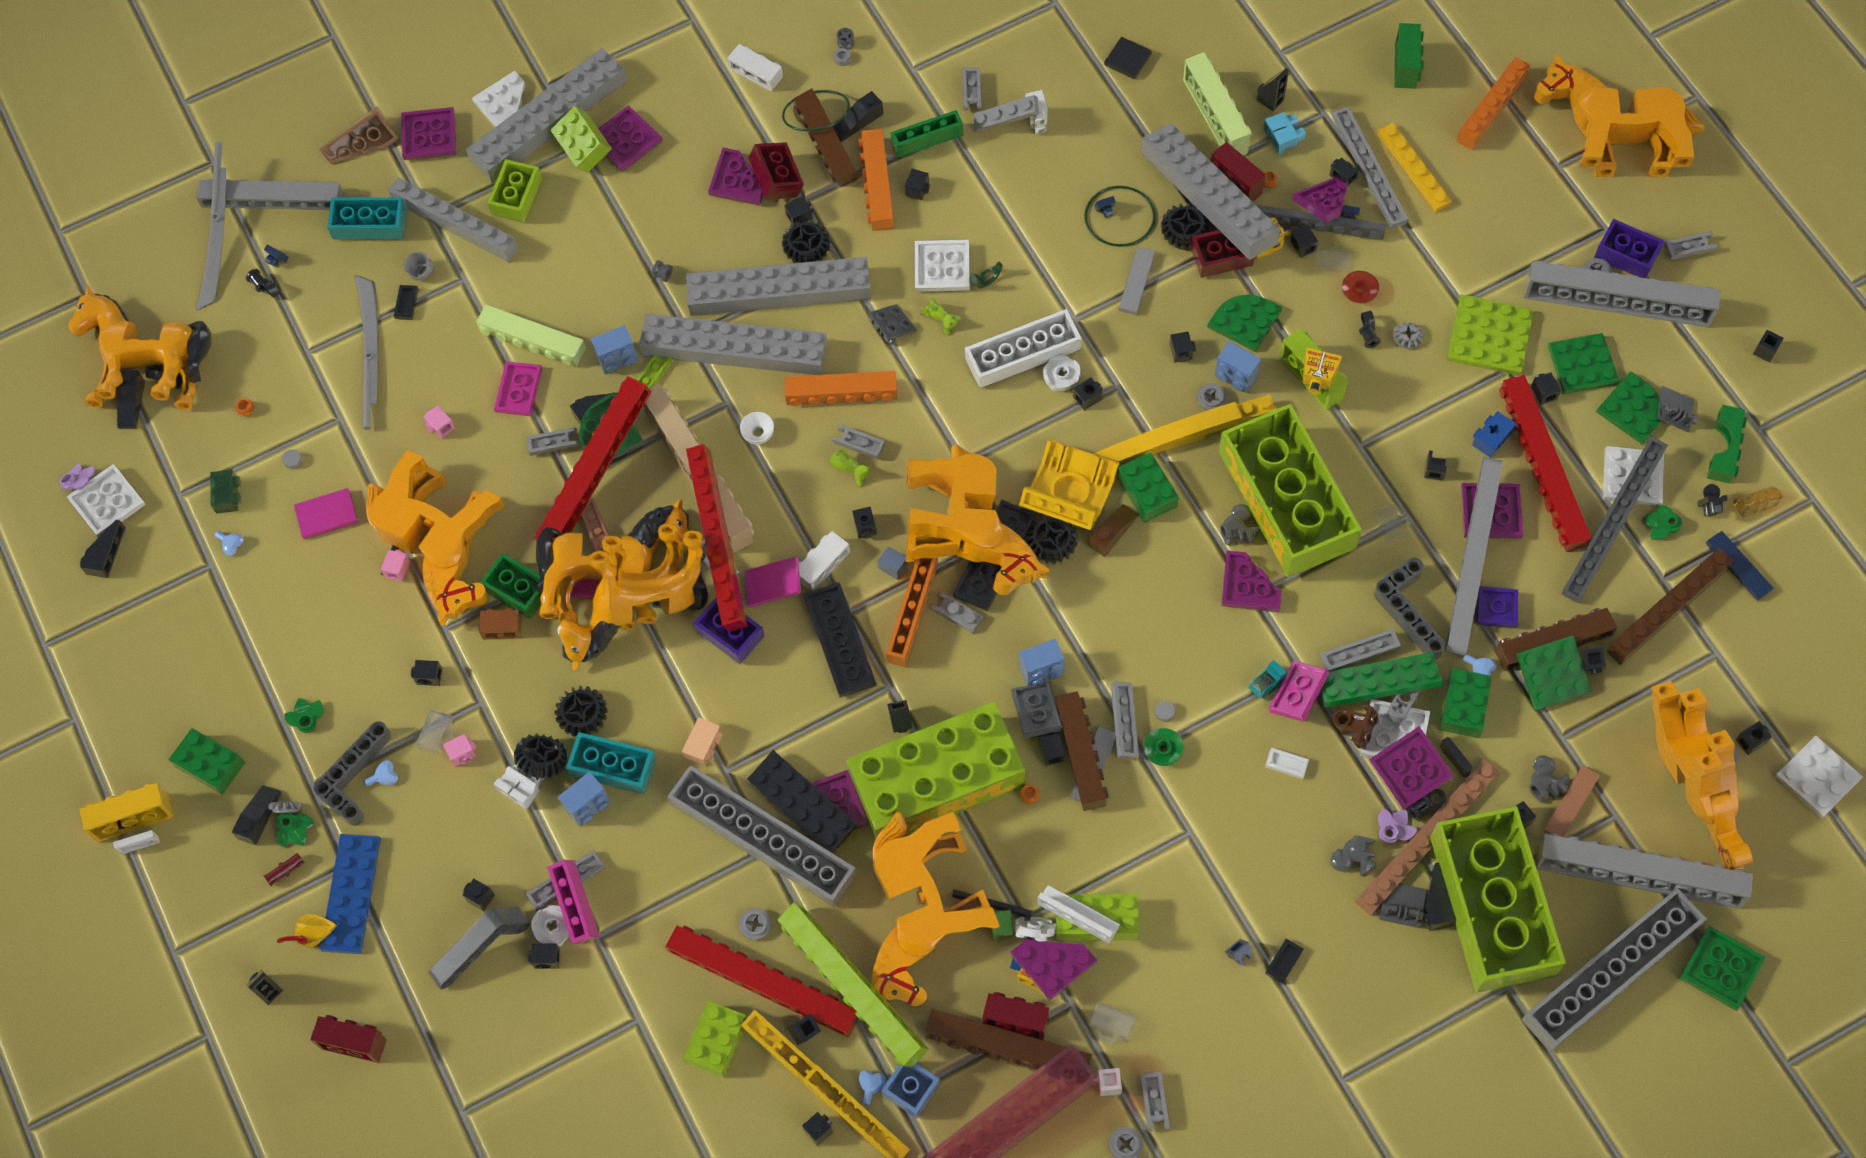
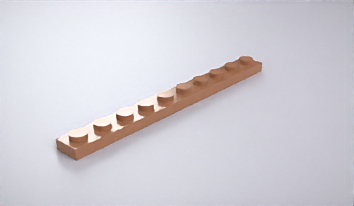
M1484 759L1361 894L1355 903L1372 916L1384 900L1433 848L1430 836L1437 822L1460 818L1499 775L1500 771Z

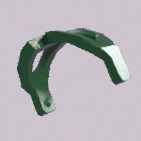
M999 261L996 265L981 272L980 276L976 273L973 274L970 280L978 288L986 287L998 278L1003 265ZM993 270V277L986 282L978 283V281H984L985 274Z

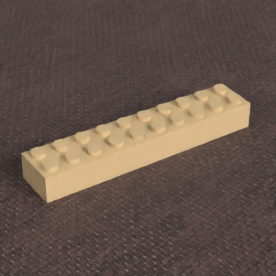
M658 383L649 388L652 392L643 406L644 410L693 487L686 449L699 445L696 441L698 439L694 431H690L687 427L689 425L685 417H681L678 413L680 411L676 403L671 402L668 390L666 388L663 389ZM716 473L730 545L733 552L736 553L754 543L753 535L755 533L750 519L744 517L739 502L735 503L731 489L725 487L722 475Z

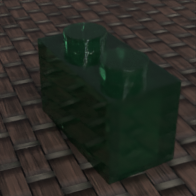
M233 469L210 472V506L216 514L238 511V504L241 503L238 487L241 486V480Z

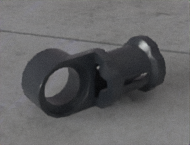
M252 269L247 273L246 281L252 283L257 292L266 290L273 298L281 293L271 280L260 275L261 273L258 269Z
M1371 310L1362 312L1361 320L1363 327L1359 329V333L1363 335L1366 348L1376 347L1380 344L1381 340L1375 333L1374 315Z
M158 365L146 366V378L158 380L159 382L164 372L162 367ZM180 373L176 377L175 389H180L183 383Z
M1441 789L1432 790L1422 797L1419 803L1408 808L1411 816L1416 821L1421 822L1422 817L1429 812H1434L1446 802V794ZM1439 794L1442 797V802L1439 804L1432 802L1431 796Z

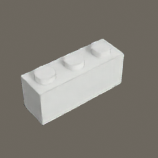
M738 44L727 58L730 70L769 91H772L783 78L782 67L777 62L768 60L764 55L753 52L747 46L744 47Z
M833 531L828 535H824L820 540V544L816 548H812L808 552L807 557L799 562L800 583L810 591H814L850 553L849 544Z

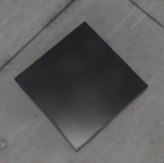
M1121 37L1104 61V65L1135 79L1151 56L1152 50Z

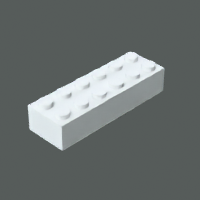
M1067 309L965 347V359L979 388L1047 363L1054 356L1068 355L1081 350L1082 338Z

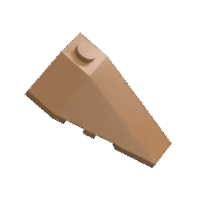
M377 106L319 150L329 163L332 164L354 156L384 149L399 138Z

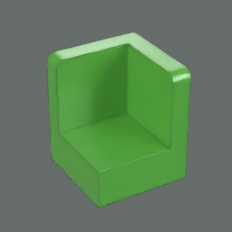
M1011 910L994 912L1000 927L992 929L993 941H997L998 936L1013 935Z

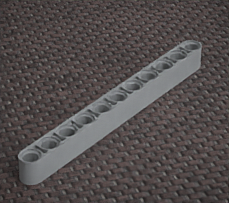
M1483 457L1445 652L1465 656L1467 652L1503 461Z

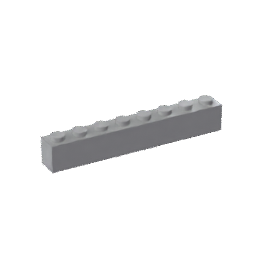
M399 177L388 190L391 197H402L408 210L507 262L518 251L514 237Z
M213 179L199 181L196 199L202 208H211ZM226 179L225 208L330 210L331 197H343L344 192L340 183L333 181L284 182L281 180L232 181Z

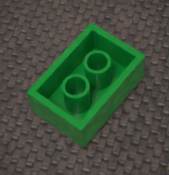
M1399 23L1395 40L1394 88L1416 89L1417 82L1421 80V71H1423L1424 61L1421 60L1424 52V46H1421L1424 38L1421 24Z
M1152 452L1118 467L1117 478L1144 523L1178 507L1179 496Z
M501 553L480 581L487 593L509 607L519 610L521 614L530 619L541 605L540 597L542 593L536 591L540 574Z
M1452 668L1448 677L1440 731L1480 738L1484 728L1492 676Z
M193 728L190 729L168 759L175 768L223 795L245 764V761L237 753Z

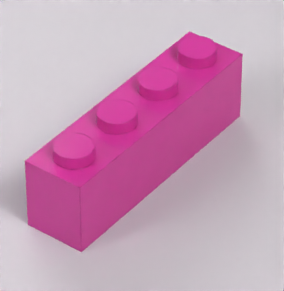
M563 860L548 866L547 868L572 944L584 943L599 937L575 860Z

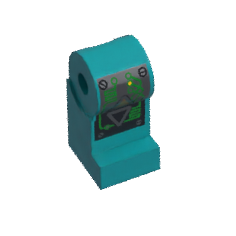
M1273 660L1251 682L1248 688L1261 699L1284 680L1286 671Z

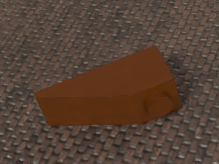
M1123 504L1102 522L1091 535L1089 547L1105 557L1137 519L1139 514Z

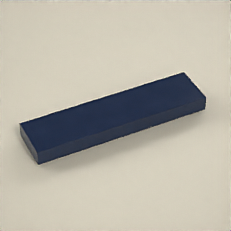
M1723 531L1707 540L1706 544L1713 552L1720 548L1733 560L1729 570L1757 601L1773 591L1772 585Z

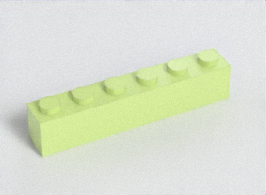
M485 305L476 321L479 331L486 336L492 335L500 341L511 342L516 347H524L533 353L544 354L549 359L555 358L565 365L577 367L586 350L583 339L489 305Z

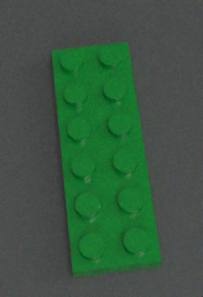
M1430 652L1329 671V675L1320 692L1324 706L1327 708L1443 686L1434 653Z

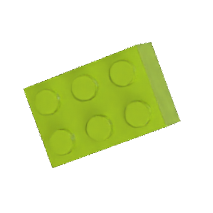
M576 106L551 129V132L575 167L587 173L612 149L588 113Z
M505 159L487 202L491 215L525 223L542 181L539 167Z
M707 1001L683 1057L686 1064L724 1078L744 1032L741 1024L747 1019L746 1015Z

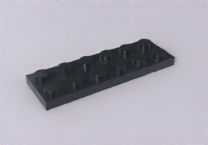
M1001 500L996 509L1000 523L1013 530L1025 540L1027 531L1030 530V525L1033 524L1036 518V513L1005 500ZM970 561L953 592V597L988 612L997 595L993 586L996 575L1001 571L1002 567L989 562Z
M840 582L803 594L839 698L877 686Z
M774 750L747 778L751 784L821 847L833 854L858 826Z

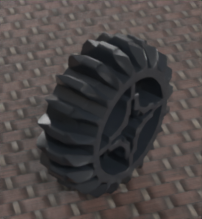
M1180 203L1178 208L1173 205L1172 210L1168 209L1166 214H1164L1161 222V233L1164 235V239L1168 240L1169 245L1174 243L1175 248L1181 246L1182 250L1187 246L1189 249L1192 248V236L1208 233L1210 230L1209 219L1199 209H1196L1195 205L1189 207L1188 203L1186 206Z
M804 219L803 223L797 221L796 225L791 224L790 229H786V234H783L782 237L783 252L787 255L788 260L792 259L793 263L797 261L798 263L822 261V256L826 257L827 251L830 249L831 241L828 231H826L824 226L820 227L819 222L814 224L813 220L807 223Z
M1042 515L1041 521L1036 519L1034 521L1035 525H1030V531H1027L1028 538L1026 543L1029 544L1028 546L1034 554L1038 556L1039 561L1045 559L1047 564L1049 560H1052V563L1055 564L1056 560H1059L1062 563L1063 557L1069 559L1070 554L1075 552L1074 548L1077 547L1078 535L1075 534L1076 528L1072 527L1071 523H1066L1051 516H1048L1046 519ZM1045 530V535L1037 540L1038 535ZM1064 539H1068L1066 544L1063 547L1059 548V544L1063 542Z
M579 686L578 690H575L572 687L571 693L564 692L566 697L559 696L561 703H556L557 710L554 713L557 716L556 722L560 723V729H565L566 734L571 733L573 737H576L578 732L591 735L590 731L592 730L598 732L597 726L603 727L604 724L601 720L607 719L605 713H608V709L605 707L607 703L603 700L602 694H598L596 689L591 691V688L587 686L583 690V687ZM580 700H589V701H592V703H590V702L584 703V702H582V701H580ZM579 706H580L581 709L584 711V712H583V716H584V717H582L581 714L579 713V711H580ZM594 714V716L588 721L590 715ZM571 720H572V721H577V720H578V721H581L582 723H581V724H576V723H572V722H570V721H571Z
M537 733L534 736L528 734L526 738L522 737L521 741L516 745L513 755L514 764L517 765V770H522V775L528 774L529 779L531 777H536V780L543 778L544 781L547 777L553 780L555 776H559L565 769L568 759L567 749L564 748L563 743H559V739L554 740L552 735L550 737H546L545 734L539 736Z

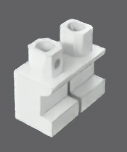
M1043 91L1026 93L1025 98L1032 95L1038 97L1039 114L1030 116V129L1034 128L1036 134L1045 133L1048 108Z
M514 765L512 768L508 766L506 773L501 779L498 778L494 782V786L497 791L527 810L539 793L540 789L538 786L543 778L536 780V777H531L529 779V777L527 778L522 775V770H517V765Z

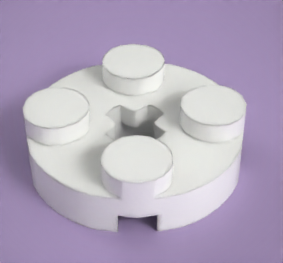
M1054 356L1044 366V381L1052 391L1070 390L1078 385L1080 366L1077 361L1069 359V356ZM1059 370L1067 372L1064 376L1058 375Z
M556 905L547 906L548 908L539 910L532 919L531 928L533 935L540 944L557 943L558 946H562L570 935L561 908ZM555 921L557 928L549 931L548 923L552 924Z
M1024 917L1018 918L1015 921L1016 936L1020 938L1035 937L1036 941L1044 942L1047 941V937L1055 935L1056 924L1052 925L1051 920L1042 917H1030V921H1024Z

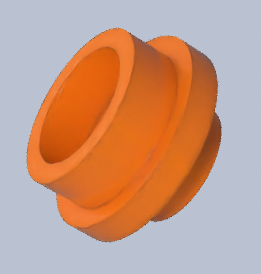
M1265 171L1263 187H1275L1278 182L1277 175L1273 171Z
M242 398L236 403V411L240 416H248L255 409L254 403L246 398Z
M1031 784L1023 786L1019 793L1020 799L1026 804L1035 803L1039 799L1038 788Z

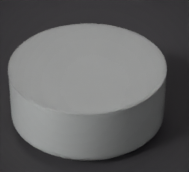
M845 48L836 50L834 53L835 63L839 66L848 65L851 62L850 51Z
M291 449L283 454L282 461L287 468L295 469L302 463V457L297 450Z
M1161 701L1156 705L1155 716L1158 720L1167 722L1174 717L1175 708L1172 703Z

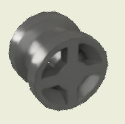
M842 28L838 30L837 45L839 48L849 50L854 46V33L851 29Z
M658 260L652 268L651 275L654 278H661L663 282H667L671 277L673 266L670 264L665 265L662 261Z

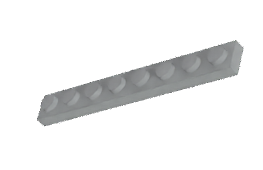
M1349 106L1332 112V118L1357 166L1360 168L1389 227L1392 229L1406 224L1408 218Z

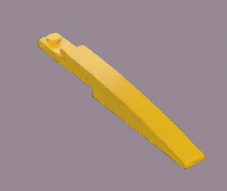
M1270 394L1240 404L1232 402L1150 430L1093 454L1119 462L1121 465L1149 452L1156 454L1205 439L1207 434L1240 425L1276 410Z
M756 1010L741 1024V1027L770 1052L771 1056L886 1158H903L910 1151L907 1146Z

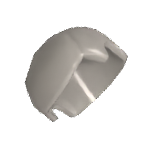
M413 252L406 258L404 270L412 279L421 281L428 278L432 273L433 262L425 253Z

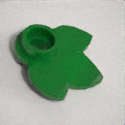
M1658 505L1656 512L1648 513L1643 517V522L1653 528L1650 533V539L1653 540L1665 539L1670 533H1675L1682 527L1680 516L1673 514L1672 509L1665 505ZM1670 521L1676 522L1675 524H1669Z
M298 698L294 712L284 714L285 720L290 726L297 727L301 732L310 733L316 728L317 720L323 714V704L320 700H317L310 705L304 699ZM306 722H310L308 726H304Z
M281 813L276 820L277 827L279 828L276 834L277 842L283 848L290 841L296 845H306L307 835L305 829L315 825L313 820L305 814ZM288 818L290 823L286 826L283 825V820Z

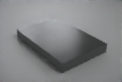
M1049 681L1034 686L1032 684L1011 689L1024 739L1063 731Z

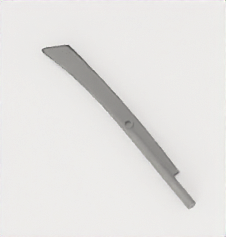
M215 142L208 253L196 310L202 309L214 302L218 289L226 198V168L221 167V142Z
M356 275L354 278L361 306L364 340L363 429L370 430L371 405L376 404L378 379L376 296L374 282Z

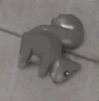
M1238 504L1231 510L1232 515L1228 516L1220 526V533L1226 545H1229L1232 538H1236L1239 544H1242L1243 539L1248 543H1252L1260 527H1247L1245 523L1252 519L1253 514L1247 505Z
M1546 755L1536 757L1533 761V768L1536 771L1531 777L1530 792L1541 803L1548 797V793L1554 798L1559 793L1565 794L1568 790L1567 779L1569 775H1564L1558 779L1552 775L1556 768L1555 761Z
M1354 835L1352 839L1345 843L1343 850L1337 849L1336 852L1332 853L1330 857L1332 867L1337 871L1345 872L1351 868L1353 861L1360 863L1361 877L1365 873L1374 870L1376 862L1369 858H1374L1376 854L1370 852L1369 847L1374 844L1375 840Z

